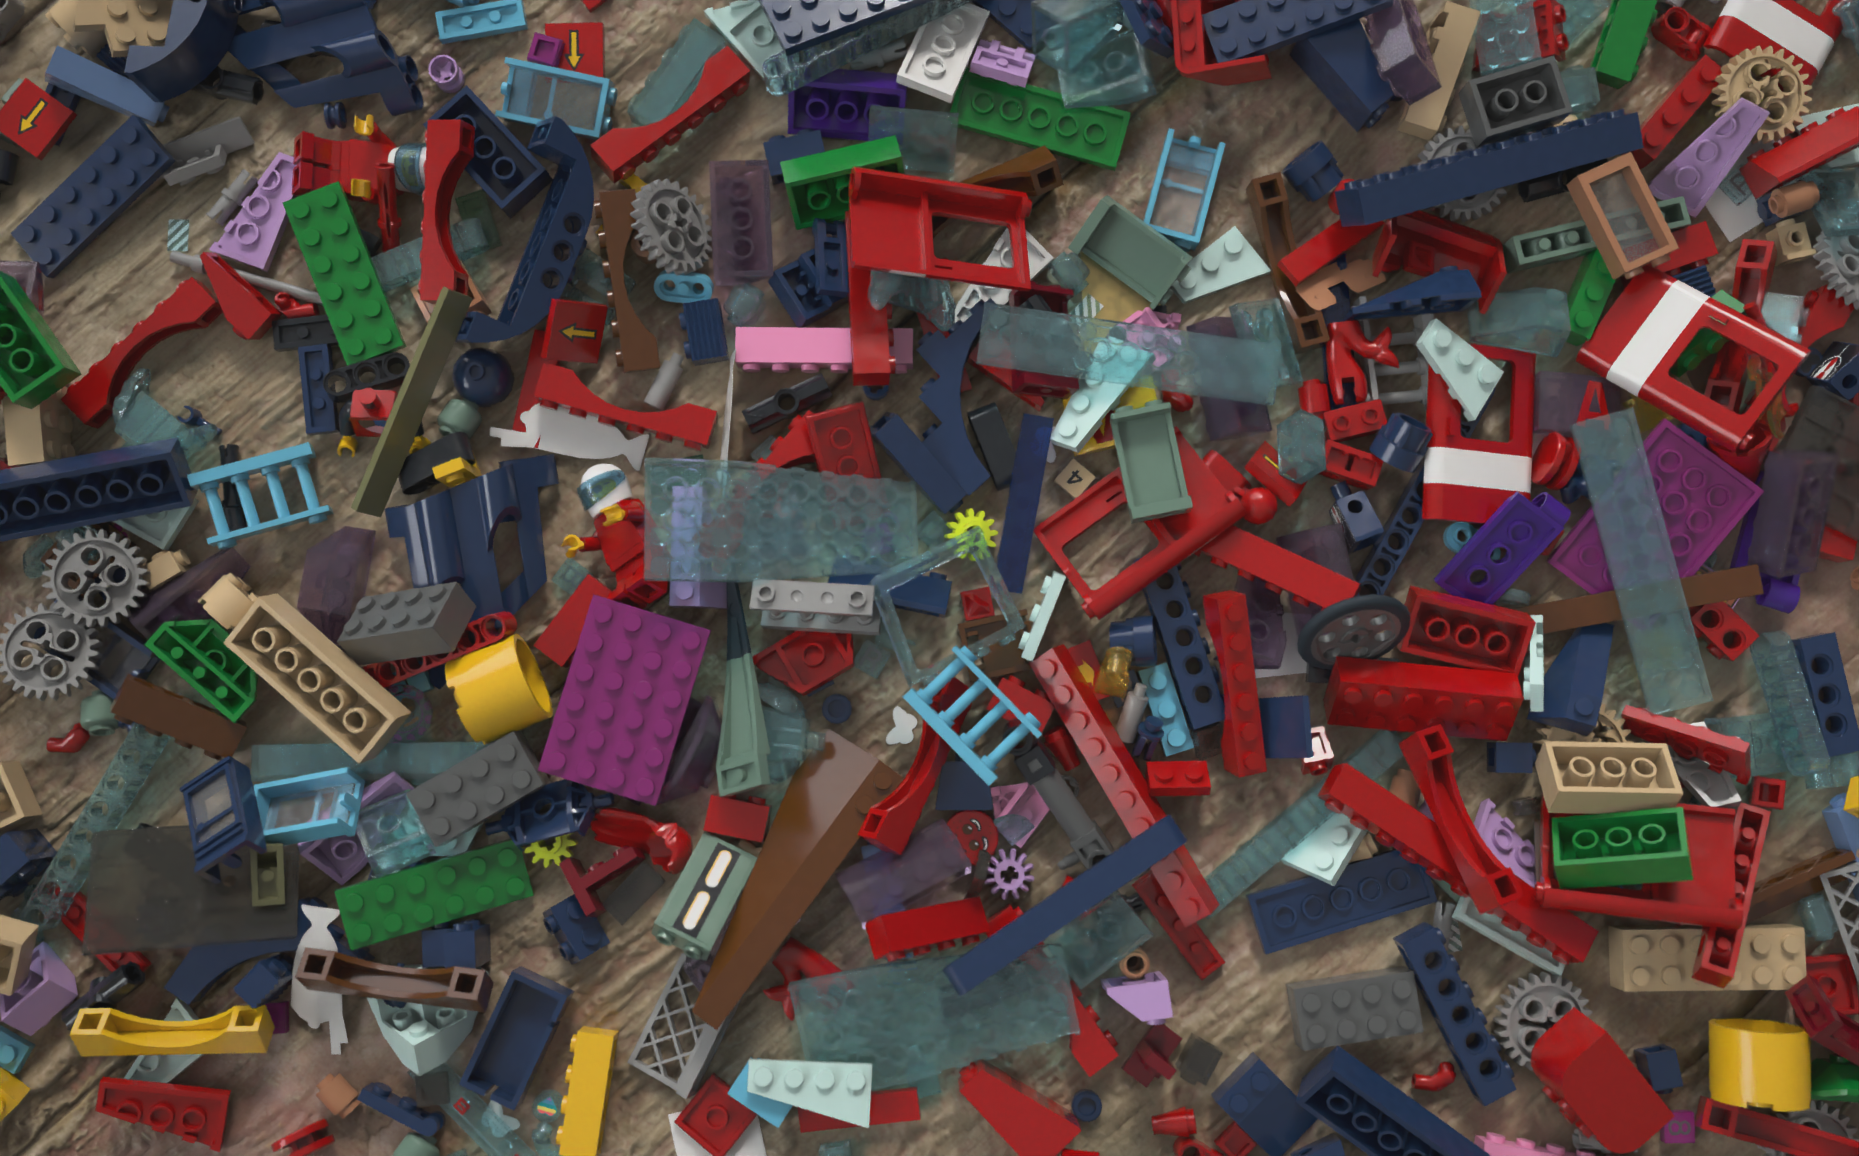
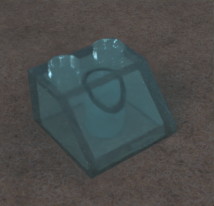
M410 789L366 806L359 811L356 830L366 858L377 879L436 854L430 836L406 795Z

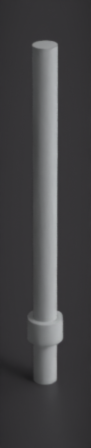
M177 251L171 252L170 262L190 267L192 271L200 274H207L200 255L191 256ZM233 268L252 286L277 293L286 292L291 297L311 303L315 302L323 306L318 292Z

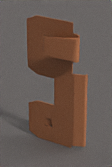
M1359 258L1346 264V268L1343 270L1339 269L1337 262L1324 267L1295 287L1297 289L1295 291L1311 308L1320 311L1337 303L1335 296L1328 288L1344 282L1352 291L1361 293L1386 282V278L1382 272H1380L1378 278L1372 276V261L1369 258L1364 261Z

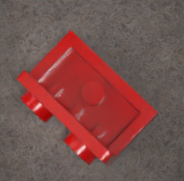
M1206 761L1146 762L1145 780L1148 784L1149 796L1210 795L1211 783Z

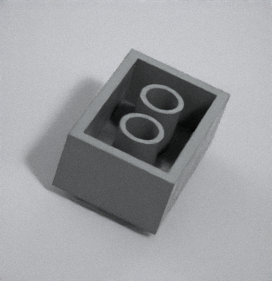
M1555 56L1469 80L1458 93L1476 148L1482 147L1484 144L1502 141L1513 136L1559 124L1573 112Z

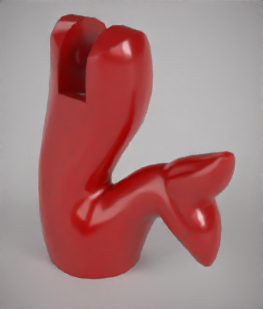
M1359 320L1326 324L1330 341L1326 343V364L1333 401L1335 405H1344L1345 391L1342 384L1354 382L1355 387L1353 389L1356 396V404L1365 402L1368 395L1367 380L1361 367L1351 354V350L1362 357L1399 368V361L1396 355L1389 350L1392 341L1391 329L1387 327L1373 341H1370L1365 337Z
M790 937L772 961V964L782 974L784 983L764 989L763 992L769 999L782 1002L785 1015L791 1021H794L801 989V972L806 977L817 999L835 1011H838L844 1005V1002L829 990L832 985L835 984L850 995L856 989V985L830 960L795 938Z

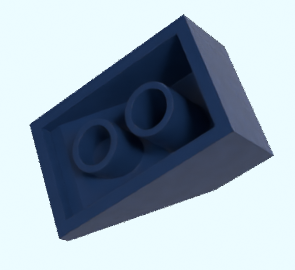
M1309 696L1258 698L1265 758H1313Z
M1254 1052L1211 1094L1217 1104L1270 1156H1282L1318 1119L1296 1103L1297 1096Z

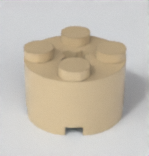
M59 0L49 9L45 16L58 28L62 27L66 32L63 35L64 38L76 49L82 47L88 55L95 58L97 53L101 52L102 48H105V44H108L105 32H74L73 25L78 0Z
M230 572L228 575L224 574L198 602L203 604L202 607L228 630L234 629L258 596L253 592L249 594L248 592L252 588L240 577H236Z

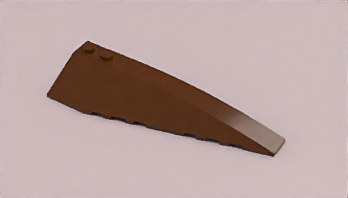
M830 729L827 730L790 781L692 1010L694 1014L715 1030L720 1027L860 838L858 833L870 807L883 801L894 792L903 777Z

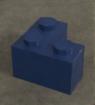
M480 919L462 920L461 923L453 924V926H450V921L421 931L423 968L445 966V968L453 966L477 968L491 960L490 924H480Z

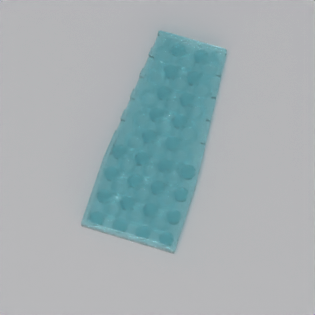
M645 457L644 581L752 582L762 579L784 580L911 572L919 567L915 481L907 483L892 481V478L883 477L881 479L864 478L863 475L857 474L846 476L834 474L831 471H822L820 473L805 471V468L791 467V469L777 468L776 465L744 461Z
M1054 943L1034 946L960 997L942 969L963 954L876 964L789 982L788 987L805 1060L872 1063L871 1090H876L941 1074L942 1070L955 1066L956 1069L970 1066V1062L986 1058V1060L998 1058V1054L1015 1049L1017 1052L1027 1049V1046L1045 1041L1046 1044L1057 1041L1056 1038L1075 1033V1036L1081 1033L1062 944Z

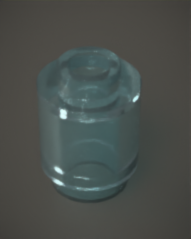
M1812 894L1799 900L1800 906L1797 909L1807 937H1814L1815 941L1832 939L1834 937L1833 933L1837 932L1839 928L1828 900H1825L1824 895Z

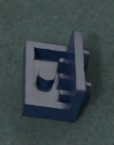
M575 894L543 912L545 928L551 935H555L560 944L558 949L564 960H569L571 965L610 943L597 918L585 915Z

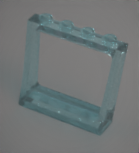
M980 526L874 576L869 582V585L875 586L874 599L909 688L920 682L923 683L924 687L929 685L939 675L938 673L943 671L957 655L954 653L924 669H918L899 622L890 590L965 553H971L1007 621V626L967 646V648L977 659H980L991 652L990 646L999 643L1000 647L1009 644L1017 639L1014 634L1026 627L998 570Z

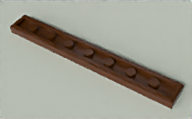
M1758 564L1518 607L1513 608V610L1526 612L1529 615H1543V634L1755 596L1764 594Z

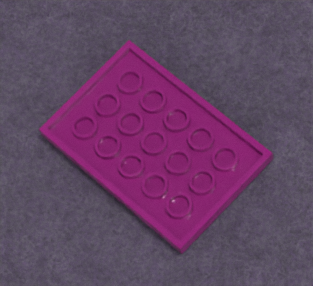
M1662 418L1613 478L1609 487L1599 495L1546 561L1590 594L1692 576L1752 507L1764 490L1667 419ZM1661 613L1625 620L1645 633Z
M593 594L537 771L656 806L711 630Z

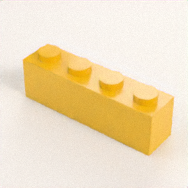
M583 1026L577 1031V1034L572 1036L570 1052L574 1053L573 1064L568 1065L565 1083L570 1084L568 1095L563 1096L561 1103V1114H565L564 1124L559 1126L556 1136V1144L560 1145L559 1155L599 1156L601 1153L619 1031Z

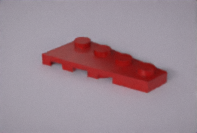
M1626 705L1621 713L1622 719L1625 720L1623 729H1630V734L1650 743H1666L1679 756L1688 760L1691 757L1709 763L1708 769L1721 774L1722 770L1738 776L1736 782L1747 786L1751 777L1750 743L1736 736H1726L1713 732L1704 726L1697 727L1684 723L1675 717H1665L1652 713L1646 708Z
M102 1077L99 1083L95 1111L133 1124L140 1122L152 1126L154 1131L163 1134L166 1131L183 1137L182 1140L193 1144L199 1142L210 1146L209 1149L220 1152L223 1146L231 1090Z

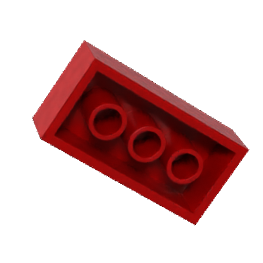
M1410 585L1404 604L1410 612V627L1406 636L1397 645L1399 651L1478 670L1517 673V676H1519L1536 624L1528 613Z

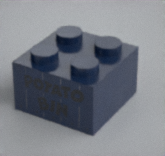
M37 828L6 832L0 837V900L8 896L17 897L30 887L28 883L35 876L40 877L53 867L51 863L60 856Z

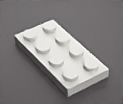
M962 0L931 1L897 74L896 82L951 103L987 23L990 11Z

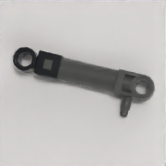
M1018 718L1010 720L1005 725L1003 740L1022 723ZM1030 731L1026 738L1019 742L1009 753L1014 755V763L1029 785L1033 784L1070 839V845L1074 851L1058 862L1060 870L1070 868L1080 861L1088 870L1096 864L1093 861L1095 856H1108L1114 852L1113 846L1096 821L1090 819L1055 767V761L1039 738L1033 741V733Z

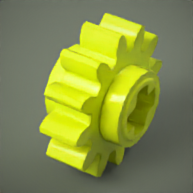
M972 508L966 509L965 517L962 513L956 512L954 516L957 522L946 523L952 529V533L945 534L944 538L953 540L948 549H959L957 554L959 559L965 558L968 553L969 560L976 561L977 552L980 556L987 557L988 552L985 547H996V544L990 540V537L996 536L998 531L990 530L989 528L994 523V519L984 521L985 511H979L974 516ZM967 529L975 530L976 534L973 535L975 540L967 539L966 535L970 534Z
M570 833L555 837L556 842L552 843L553 846L546 845L545 840L531 843V846L527 847L524 852L535 853L532 863L544 859V867L548 868L552 864V859H554L555 864L560 866L559 863L564 861L562 855L567 858L573 857L574 854L569 849V846L577 845L578 841L570 839V835L574 834Z

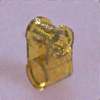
M1111 647L1107 649L1102 665L1098 669L1095 693L1125 698L1130 682V673L1128 672L1132 662V652L1124 647Z

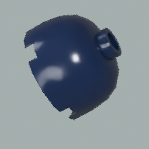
M482 347L469 349L460 355L454 364L452 378L455 389L462 398L476 403L479 407L486 408L498 402L501 403L512 391L514 373L511 366L503 355L493 349Z

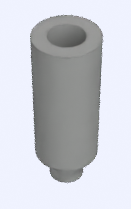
M673 353L670 361L664 360L643 401L645 404L659 411L664 410L683 372V369L680 367L684 359L683 356Z
M1136 683L1134 691H1128L1115 729L1122 742L1134 743L1138 732L1137 728L1141 723L1149 699L1145 695L1147 690L1145 684Z

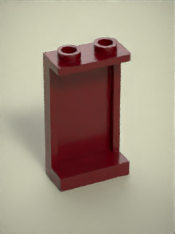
M1031 281V290L1029 292L1012 290L1009 293L1012 393L1068 399L1079 390V378L1064 376L1050 355L1045 356L1039 350L1034 339L1035 333L1022 317L1018 308L1031 296L1040 294L1055 316L1068 323L1067 304L1074 297V290L1065 289L1061 285H1038L1036 282Z
M1808 974L1785 992L1787 998L1812 1040L1859 1066V1023L1835 1010L1818 980Z

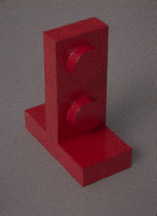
M629 845L624 846L613 853L614 857L605 863L603 861L589 867L587 869L588 874L579 859L569 857L559 863L587 917L597 918L607 912L596 890L646 860L640 848L629 847Z
M1164 1023L1151 1025L1121 1068L1146 1088L1154 1077L1159 1079L1162 1075L1170 1081L1177 1070L1168 1058L1181 1042L1182 1037Z

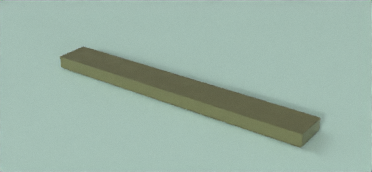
M443 286L351 508L356 512L377 517L382 516L473 298Z

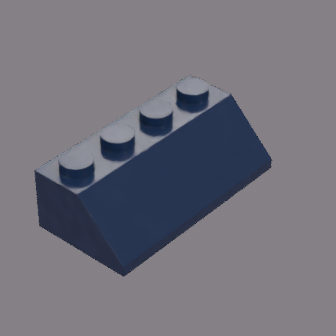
M843 554L842 559L835 557L828 583L875 586L874 603H882L883 606L945 618L952 581L946 580L947 575L930 572L929 577L918 575V569L901 566L900 571L889 569V563L872 560L871 565L860 563V557Z

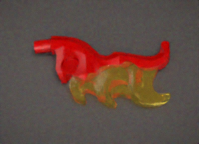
M1747 303L1743 307L1747 316L1767 327L1762 312H1760L1756 303ZM1748 350L1751 358L1747 363L1749 380L1756 382L1755 389L1756 396L1758 397L1777 371L1774 369L1773 363ZM1784 388L1767 409L1769 427L1773 435L1778 439L1785 437L1780 428L1781 418L1783 416L1786 418L1792 417L1799 409L1797 402L1788 403Z

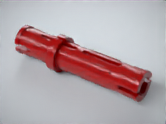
M380 162L375 164L380 212L377 225L381 228L382 252L396 254L401 252L399 228L402 226V221L398 217L395 164Z

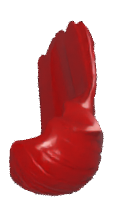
M618 808L601 809L599 813L594 815L596 819L591 822V830L597 834L594 837L595 840L621 848L627 845L640 848L643 853L651 857L653 865L662 866V870L668 873L678 874L682 872L692 855L693 843L691 836L684 828L678 826L677 823H661L650 817Z

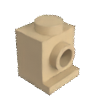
M1794 218L1776 223L1775 229L1765 234L1767 241H1775L1778 253L1775 267L1801 262L1816 254L1815 248L1812 249L1805 222L1795 223Z
M182 549L176 552L161 551L151 557V562H145L140 565L141 568L150 570L151 573L142 576V578L151 583L148 588L154 591L163 592L193 574L189 567L191 564L190 559Z

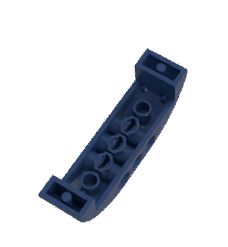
M173 0L165 45H129L124 73L154 102H164L191 90L218 66L227 53L235 34L239 13L242 11V0Z
M557 116L537 122L527 150L559 166L499 316L495 320L478 311L467 312L455 340L457 343H488L506 340L522 334L538 324L549 313L551 299H559L566 284L570 283L575 275V261L577 256L582 255L587 245L585 236L592 218L594 204L593 178L582 145L563 119Z

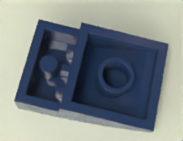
M815 248L801 254L798 260L775 270L768 280L769 285L795 325L799 328H804L848 303V294L845 298L817 294Z

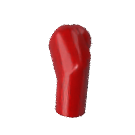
M280 292L274 298L276 308L288 319L319 315V308L315 302L300 305L286 292Z
M1175 374L1160 375L1163 402H1170L1171 408L1177 412L1191 410L1194 403L1191 396L1185 395L1176 389Z
M76 723L65 738L50 737L47 741L48 752L76 753L88 742L90 738L89 731L85 730L80 723Z
M1441 1062L1437 1067L1438 1072L1432 1076L1414 1073L1411 1080L1412 1088L1432 1092L1443 1090L1456 1079L1457 1074L1454 1072L1453 1064Z

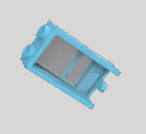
M505 57L504 63L510 69L507 83L502 82L501 94L505 96L502 111L496 110V117L504 121L536 127L537 122L557 116L563 119L576 136L598 140L611 130L612 118L609 117L610 107L616 104L617 88H614L615 84L610 79Z
M1169 128L1163 143L1143 221L1183 251H1195L1201 238L1226 143L1220 142L1217 149L1200 145L1202 139L1196 136H1191L1188 142L1173 138L1174 129Z
M345 767L255 784L254 792L266 844L283 843V846L342 835H347L348 837L355 836L365 780L350 768Z

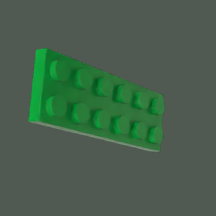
M966 68L954 97L948 125L1033 149L1045 145L1052 154L1115 171L1129 123L1130 112L1026 84L1025 88L1012 86L1000 80L985 78L976 73L969 72L970 68Z
M337 181L283 202L347 366L407 347L342 184Z
M512 839L334 891L351 951L534 896L522 851L514 844Z

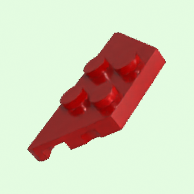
M797 630L752 657L754 667L804 697L855 666L853 634Z

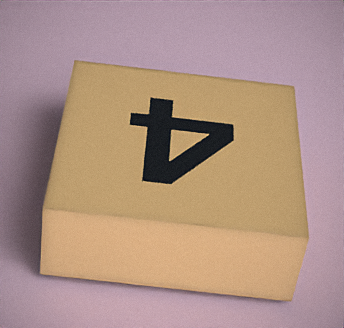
M1073 458L1056 477L1054 482L1075 499L1090 485L1095 476Z

